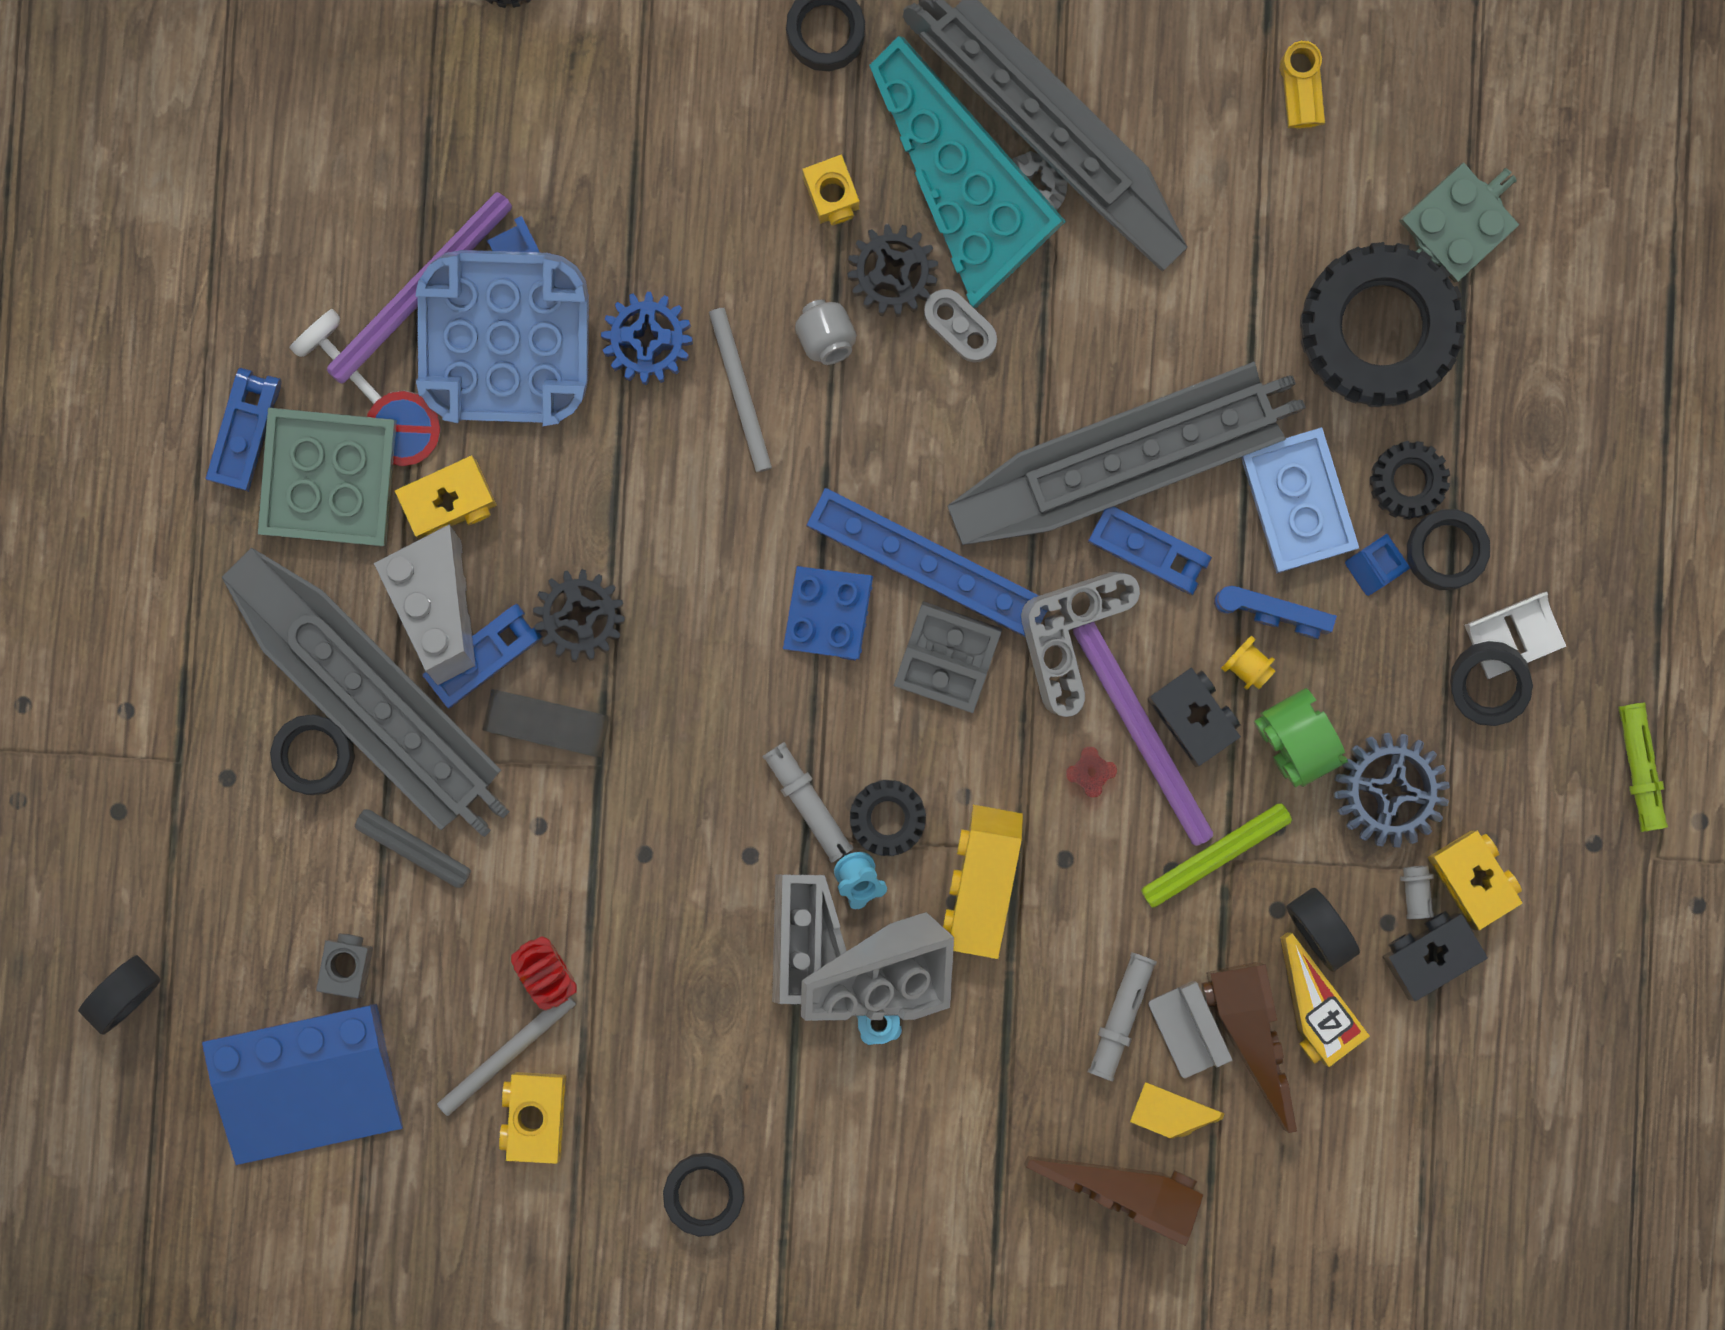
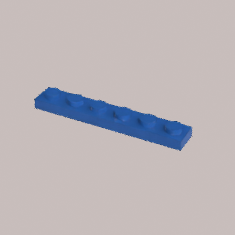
M827 488L824 489L806 525L808 528L1026 637L1021 620L1022 609L1029 600L1039 595ZM1040 607L1041 613L1035 617V622L1041 624L1047 610Z

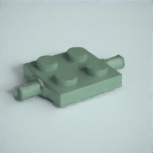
M1461 163L1399 220L1413 236L1418 248L1415 252L1420 253L1422 250L1432 256L1431 261L1439 267L1443 265L1450 273L1449 277L1454 282H1458L1519 226V223L1504 208L1499 198L1512 184L1517 182L1516 177L1512 175L1500 185L1512 173L1507 168H1504L1497 177L1487 184L1479 180L1465 163Z

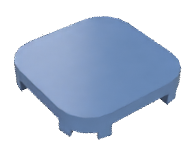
M475 250L447 252L430 263L418 280L415 297H418V378L416 379L419 396L423 397L429 408L442 416V420L459 423L460 420L539 422L543 423V426L559 424L561 420L573 414L585 396L588 383L589 294L586 280L578 267L563 256L550 253Z

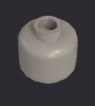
M815 300L807 304L802 310L803 314L795 324V332L806 355L811 360L822 362L824 365H831L844 360L851 354L852 346L857 336L846 310L839 303H826L825 300Z

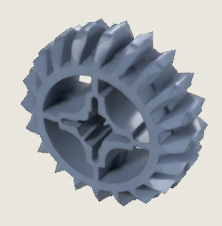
M1390 733L1382 734L1380 748L1373 737L1366 738L1365 744L1368 753L1356 745L1351 748V752L1358 761L1355 763L1348 759V762L1342 765L1343 768L1350 771L1349 776L1344 774L1335 775L1334 780L1336 782L1347 784L1346 790L1334 792V798H1347L1349 804L1340 807L1337 810L1338 814L1346 815L1350 812L1354 814V817L1348 821L1346 826L1349 830H1353L1360 824H1363L1364 827L1359 835V838L1362 840H1367L1375 831L1376 846H1384L1387 835H1390L1392 847H1401L1402 833H1404L1410 844L1418 842L1415 828H1418L1424 835H1429L1432 833V829L1425 820L1429 818L1432 821L1441 822L1443 816L1433 810L1434 805L1448 806L1449 800L1444 797H1437V790L1449 789V782L1436 783L1435 779L1436 775L1443 774L1446 769L1444 765L1435 766L1431 769L1429 763L1436 758L1437 754L1434 751H1430L1421 757L1419 754L1424 745L1421 740L1415 741L1411 748L1407 749L1408 735L1406 734L1399 735L1396 746H1393ZM1383 755H1392L1391 764L1387 765L1386 772L1380 779L1361 777L1365 768L1373 760ZM1405 760L1409 761L1419 772L1423 781L1424 791L1412 787L1405 778ZM1392 780H1396L1397 784L1395 787L1400 786L1401 792L1409 793L1411 796L1400 795L1392 797L1388 801L1385 798L1388 794H1383L1382 789L1375 788L1372 785L1390 784ZM1359 790L1368 792L1376 798L1378 803L1377 813L1379 814L1378 822L1364 810L1359 798ZM1407 801L1421 804L1418 812L1410 820L1397 826H1390L1392 816L1396 815V811L1401 803Z

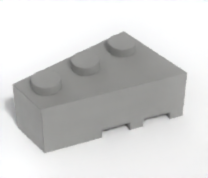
M450 524L374 563L425 671L437 685L475 666L471 622L467 610L465 592L467 590L466 578L463 575L461 553H463L462 543Z
M775 874L772 1002L778 1004H801L802 980L847 951L825 875Z

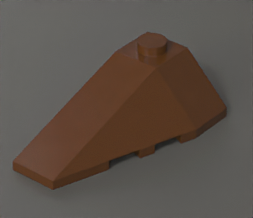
M1252 962L1206 972L1208 982L1202 983V991L1208 1007H1214L1217 1018L1283 1130L1288 1133L1297 1132L1289 1083L1286 1074L1281 1073L1279 1067L1280 1064H1283L1284 1058L1282 1044L1279 1041L1276 1030L1272 1031L1270 1022L1277 1021L1266 964Z
M1028 1156L1024 1163L1026 1168L1077 1193L1084 1192L1089 1195L1090 1199L1108 1209L1117 1212L1121 1210L1127 1213L1128 1217L1134 1219V1222L1184 1246L1189 1241L1203 1194L1195 1189L1197 1181L1185 1174L1174 1170L1170 1177L1161 1172Z

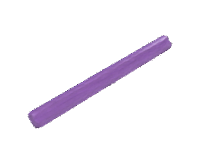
M499 192L494 193L328 365V373L337 382L345 383L418 307V297H415L418 280L430 263L447 252L473 250L511 210L512 205L509 200Z
M1094 622L1073 628V634L1192 844L1198 846L1207 842L1213 837V831Z

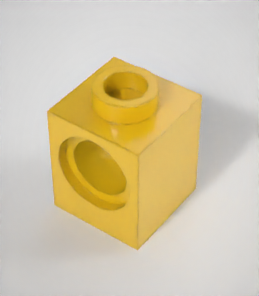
M842 154L802 169L803 179L820 224L830 221L831 225H837L854 217L853 211L859 210V199ZM836 184L844 190V195L837 202H828L822 198L821 190L826 185Z

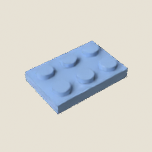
M1322 427L1288 437L1284 441L1241 457L1276 574L1359 549Z

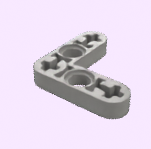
M1109 572L1034 597L1024 605L1021 613L1022 625L1045 708L1051 713L1064 717L1073 716L1081 710L1085 701V692L1069 630L1132 608L1138 601L1140 588L1137 580L1131 575L1121 572ZM1116 582L1117 584L1125 585L1126 591L1120 594L1121 601L1113 597L1101 599L1098 593L1106 594L1114 591L1117 588ZM1084 592L1090 599V606L1085 614L1077 616L1072 610L1071 603L1076 594ZM1040 607L1048 611L1060 609L1063 615L1055 614L1045 619V626L1035 622V617L1041 613ZM1057 645L1062 651V660L1057 667L1049 669L1044 662V654L1049 647ZM1067 673V677H1059L1060 683L1049 680L1050 677L1063 676ZM1061 687L1064 690L1071 691V696L1066 698V706L1056 702V698L1062 694Z

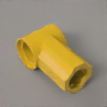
M1301 40L1294 42L1288 47L1280 61L1279 69L1284 82L1288 128H1312L1325 124L1320 73L1322 56L1318 47L1309 41ZM1297 53L1307 56L1311 63V70L1304 73L1294 70L1290 63V57Z

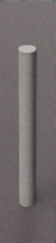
M725 308L714 309L709 312V316L756 473L771 469L772 466Z
M569 997L568 1001L560 1006L541 1012L440 1100L437 1105L446 1116L454 1112L576 1005L573 998Z

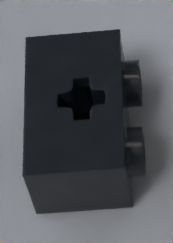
M1191 667L1152 694L1147 700L1195 767H1199L1241 737L1236 730L1241 724L1227 705L1220 708L1212 697L1216 689L1203 671L1196 674ZM1192 704L1196 709L1202 706L1205 708L1207 713L1202 717L1205 725L1202 726L1199 722L1191 724L1188 721L1187 717L1191 714L1189 705Z
M1447 911L1441 912L1425 922L1428 929L1414 938L1409 932L1388 944L1391 951L1382 957L1408 1000L1415 1002L1488 959L1462 914L1454 913L1450 916ZM1428 944L1436 947L1440 946L1442 949L1437 954V959L1439 960L1437 963L1435 961H1425L1423 958L1429 953Z

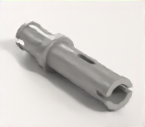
M783 742L762 757L783 786L780 791L784 797L789 795L832 863L854 848L852 844L850 845L809 782L812 780L808 772L803 773L786 747V743Z
M1131 952V958L1105 1028L1100 1027L1098 1032L1101 1039L1092 1064L1087 1071L1112 1082L1124 1047H1129L1132 1041L1128 1036L1143 1000L1153 968L1157 961Z

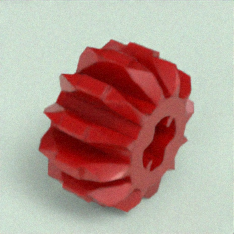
M541 936L535 940H529L521 945L520 949L511 954V963L520 978L519 980L540 1009L547 1011L553 1007H558L576 993L577 984L574 981V977L549 939Z

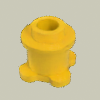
M1252 635L1221 667L1224 672L1230 669L1246 683L1244 686L1246 690L1252 684L1257 689H1260L1275 673V670L1270 666L1275 659L1273 657L1268 659L1252 644L1256 640Z

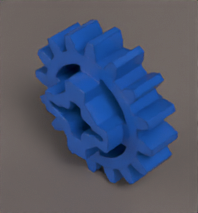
M647 291L645 300L642 302L638 301L634 293L630 294L631 305L625 307L617 302L615 307L619 315L617 317L606 315L605 317L606 323L612 329L611 331L601 332L602 340L611 342V345L603 349L605 357L616 355L617 358L613 361L611 367L614 371L625 367V379L631 381L635 374H640L643 385L648 384L650 375H656L660 383L665 382V370L669 369L677 375L679 373L675 363L677 359L682 361H688L689 355L682 347L693 344L692 337L683 335V332L691 327L689 320L678 321L683 310L680 305L673 307L671 310L668 309V296L664 295L659 303L654 302L652 292ZM640 313L639 319L630 327L623 326L631 316ZM657 313L670 321L674 331L663 329L657 323ZM649 321L653 336L658 339L650 341L646 355L641 341L636 338L644 336L647 322ZM620 346L632 348L637 353V364L630 361L622 353ZM663 350H672L664 360L654 364L655 357Z

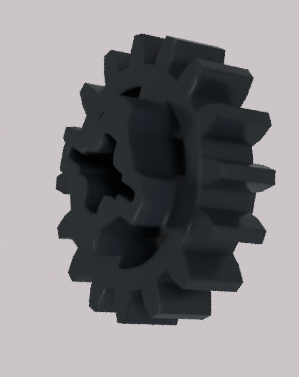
M885 224L884 235L878 236L871 229L868 231L870 241L868 244L857 240L855 247L861 254L860 256L849 255L848 263L857 267V270L848 272L847 277L849 281H858L859 283L852 290L854 297L862 294L866 295L863 303L864 308L868 309L876 303L879 305L880 316H884L887 308H893L896 317H901L902 306L907 305L911 311L915 312L917 311L916 299L919 297L927 301L930 297L925 286H936L937 278L928 274V272L938 269V261L927 260V257L933 252L932 245H926L921 248L919 244L922 234L920 232L909 238L907 237V226L902 225L898 234H894L890 225ZM888 244L901 245L909 250L904 253L892 250ZM871 253H873L877 261L876 267L865 276L864 268L866 261ZM885 258L894 267L902 266L900 269V283L891 274L884 276L886 270ZM920 265L921 277L913 289L909 281L910 272L917 269ZM881 289L893 291L897 297H885L878 294L877 291Z
M581 569L578 579H572L571 574L568 571H564L563 583L559 584L552 578L548 580L551 590L550 594L539 591L537 598L544 603V607L533 608V615L541 617L543 621L534 625L535 632H546L547 636L542 641L544 647L550 646L553 643L557 645L556 657L562 656L566 650L571 652V661L576 663L579 653L585 652L588 660L592 661L595 655L594 649L599 648L604 653L609 652L610 648L606 641L607 638L618 641L621 634L613 626L624 624L625 617L615 614V611L623 607L624 603L623 600L611 599L616 589L614 585H610L605 589L600 586L602 575L598 574L593 581H589L584 569ZM580 589L593 592L601 600H589L581 595ZM563 593L566 602L561 611L550 615L554 601ZM579 606L581 612L591 613L586 616L585 625L579 626L576 620L569 621L566 619L572 615L573 607ZM607 617V624L603 632L594 639L592 628L595 622ZM565 630L576 636L578 643H572L563 639L556 631L561 632Z

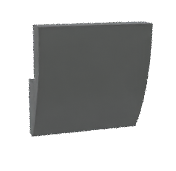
M923 601L894 686L974 713L1002 628Z

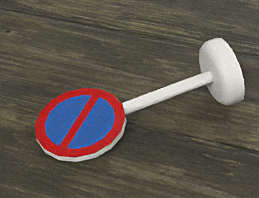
M333 309L327 311L290 345L291 351L299 357H304L320 345L334 360L340 352L327 337L339 326V315ZM356 370L349 378L374 404L369 410L367 417L397 420L393 464L398 466L413 465L429 457L438 444L441 432L439 415L430 409L423 397L417 393L404 390L390 392L381 397Z

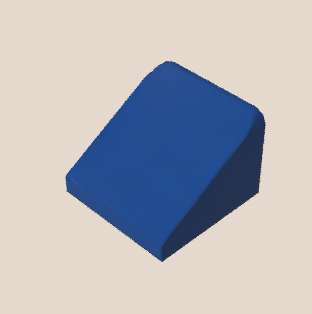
M1385 534L1345 562L1347 568L1367 596H1370L1410 569V566L1388 534Z

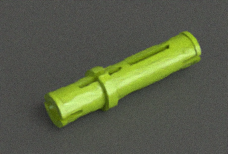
M1646 703L1620 706L1618 710L1623 726V735L1633 785L1629 789L1630 795L1635 796L1640 832L1668 828L1661 790H1664L1663 781L1659 782L1656 770L1655 755L1647 720Z

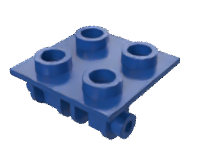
M797 566L783 649L836 656L853 661L859 660L860 653H862L864 629L867 625L865 622L866 616L869 613L867 610L870 592L873 589V576Z

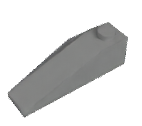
M927 912L890 923L802 980L801 1017L805 1021L848 1020L851 1016H867L870 1020H882L883 1016L898 1015L902 1020H915L950 1008L954 937Z

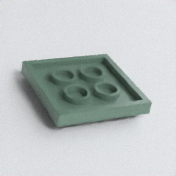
M268 408L258 534L386 546L397 420Z

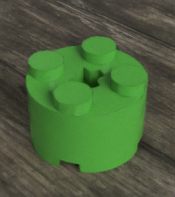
M1307 688L1261 712V717L1254 720V724L1266 743L1269 742L1272 748L1278 751V754L1273 756V759L1285 779L1288 778L1295 788L1299 785L1304 787L1348 762V759L1342 755L1346 753L1325 712L1314 711L1311 706L1317 700Z

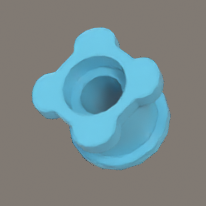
M849 853L835 865L834 875L839 882V893L841 896H847L851 908L861 909L865 907L868 901L886 894V883L877 879L874 860L868 853Z
M898 1015L884 1016L887 1019V1025L882 1030H875L867 1016H856L858 1018V1029L861 1033V1039L868 1045L885 1044L891 1040H896L901 1035L902 1029Z

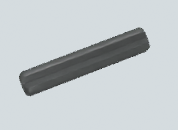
M364 809L357 818L354 827L358 831L452 886L462 888L467 882L471 873L470 868L371 810Z

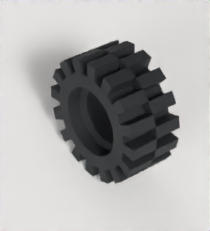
M1404 441L1398 445H1393L1378 457L1379 459L1372 467L1373 474L1370 477L1369 485L1373 486L1371 494L1373 499H1378L1380 503L1378 506L1382 510H1388L1390 512L1389 515L1395 518L1400 516L1403 519L1410 520L1415 517L1425 516L1445 499L1444 495L1450 487V483H1447L1450 471L1449 468L1446 469L1444 466L1446 460L1443 455L1439 457L1435 453L1437 449L1432 446L1426 447L1423 445L1424 442L1420 441L1414 443ZM1402 465H1415L1424 473L1426 482L1420 494L1406 496L1395 487L1394 475L1396 470Z
M879 780L866 786L856 796L850 811V825L856 840L865 849L881 856H894L908 851L919 841L926 825V811L920 796L910 786L896 780ZM881 802H894L904 812V824L895 834H881L872 825V811Z

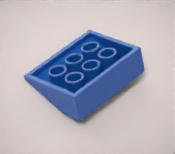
M377 1004L202 1042L210 1084L236 1165L403 1129Z

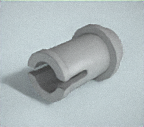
M1429 866L1404 867V876H1400V881L1405 882L1407 919L1434 917L1430 879H1434V874H1429Z

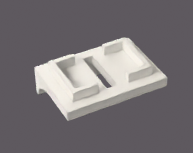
M1547 592L1539 593L1464 625L1472 645L1493 641L1505 643L1518 650L1504 617L1510 615L1526 651L1521 655L1527 663L1566 647L1551 611ZM1498 660L1480 662L1487 679L1511 670L1509 665Z

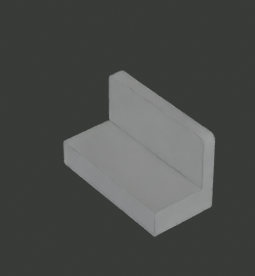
M1191 981L1148 1002V1006L1181 1077L1188 1078L1209 1067H1219L1233 1061L1197 982Z

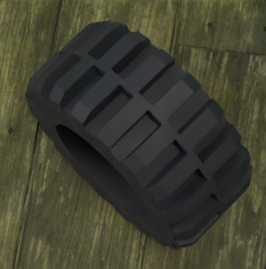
M1384 242L1371 243L1367 247L1360 248L1358 246L1351 249L1326 266L1307 294L1300 319L1303 352L1307 354L1310 362L1309 366L1314 374H1318L1325 382L1324 386L1330 391H1335L1344 396L1345 400L1356 404L1358 402L1367 404L1368 407L1405 404L1427 393L1442 381L1443 377L1457 361L1458 352L1463 347L1465 338L1463 326L1466 323L1465 310H1462L1460 303L1461 293L1458 286L1454 287L1448 278L1450 273L1443 265L1438 267L1431 261L1432 256L1422 250L1420 253L1410 250L1409 245L1400 243L1385 245ZM1374 286H1390L1403 291L1416 303L1422 318V333L1416 348L1405 359L1390 365H1375L1360 359L1350 350L1343 335L1342 320L1347 305L1358 293Z

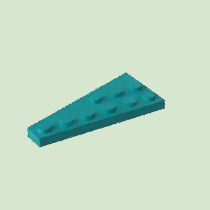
M898 36L869 66L887 109L892 113L897 124L903 147L909 153L916 169L915 175L940 233H943L952 255L951 260L955 270L960 274L965 285L969 303L973 308H977L1066 221L904 37Z

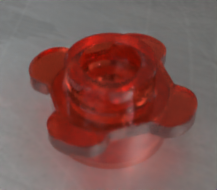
M1086 747L1082 750L1081 758L1076 765L1068 767L1066 776L1070 782H1077L1083 787L1087 796L1094 798L1101 795L1102 786L1106 781L1116 776L1117 767L1113 762L1103 760L1098 755L1096 748ZM1088 769H1095V775L1089 776Z

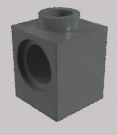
M338 933L337 940H325L316 991L357 999L364 997L373 947L362 945L364 937ZM343 952L352 955L356 962L355 971L349 977L342 976L336 969V959Z

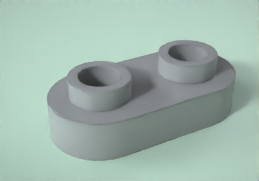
M942 289L930 295L924 309L925 320L929 327L963 359L969 362H982L988 359L993 354L997 343V335L993 326L961 295L953 290ZM942 306H948L952 309L953 316L950 319L943 320L938 316L937 310ZM971 335H979L983 339V345L977 349L971 348L967 343V339Z

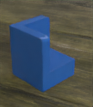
M522 216L514 219L517 226L487 240L492 251L540 253Z

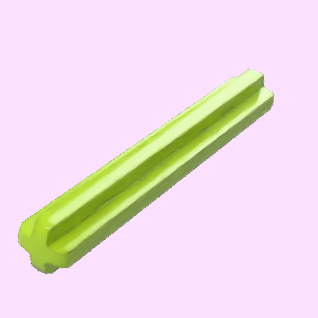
M1282 803L1276 804L1143 887L1141 891L1145 900L1151 907H1157L1290 824L1292 821L1290 813Z

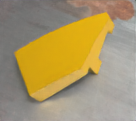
M1145 1082L1130 1122L1173 1139L1175 1137H1185L1191 1134L1192 1131L1212 1122L1216 1123L1223 1119L1225 1113Z

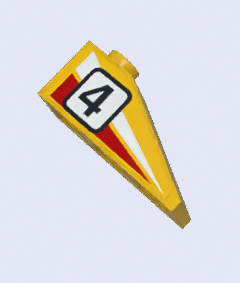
M1287 932L1280 938L1297 1028L1304 1038L1299 1045L1314 1064L1321 1061L1323 1065L1330 1067L1369 1038L1370 1035L1293 933Z

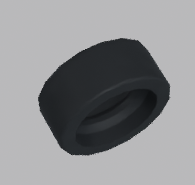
M795 0L787 14L786 36L791 52L800 63L813 70L830 72L847 66L858 56L864 45L865 19L860 5L855 0ZM822 5L834 6L842 10L848 17L851 26L850 36L846 44L838 51L831 53H819L811 49L803 40L801 33L802 21L806 14L813 8Z
M1442 509L1426 516L1412 529L1407 541V561L1412 573L1424 585L1436 590H1456L1474 582L1485 571L1490 558V539L1484 526L1473 515L1459 509ZM1443 525H1453L1462 529L1469 536L1473 545V556L1469 565L1463 571L1454 575H1444L1434 571L1428 565L1424 556V543L1427 536L1435 528Z
M1486 641L1469 647L1459 655L1454 663L1450 678L1455 705L1466 718L1479 725L1498 726L1511 722L1524 712L1532 696L1533 682L1527 661L1518 650L1502 642ZM1486 660H1498L1509 665L1515 673L1517 680L1516 691L1510 700L1496 707L1481 706L1472 700L1466 689V680L1471 669L1478 663Z
M314 714L297 716L285 723L274 736L270 750L272 769L279 781L290 790L305 795L327 794L340 787L351 774L355 760L353 742L343 733L341 728L331 719ZM317 730L324 732L332 738L336 745L338 757L335 767L328 775L321 779L307 780L301 778L293 772L289 765L288 750L290 744L297 735L304 731Z
M1317 888L1309 889L1286 906L1291 919L1301 935L1330 971H1336L1360 954L1359 946L1348 927Z
M135 955L99 984L81 1004L78 1012L100 1034L104 1035L129 1016L152 993L161 979L138 955Z
M711 1153L693 1154L679 1161L669 1173L663 1189L664 1208L671 1222L683 1232L698 1237L714 1236L728 1229L739 1216L745 1198L743 1180L736 1167L724 1157ZM708 1169L717 1172L724 1178L729 1189V1200L726 1208L720 1215L712 1219L699 1220L691 1217L683 1210L679 1202L681 1182L688 1174L696 1170Z

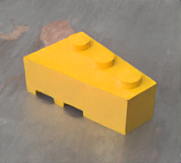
M973 804L969 830L961 829L957 855L964 856L961 870H953L949 894L956 896L954 910L946 909L943 921V928L954 937L953 951L994 959L999 958L1022 841L1023 813Z

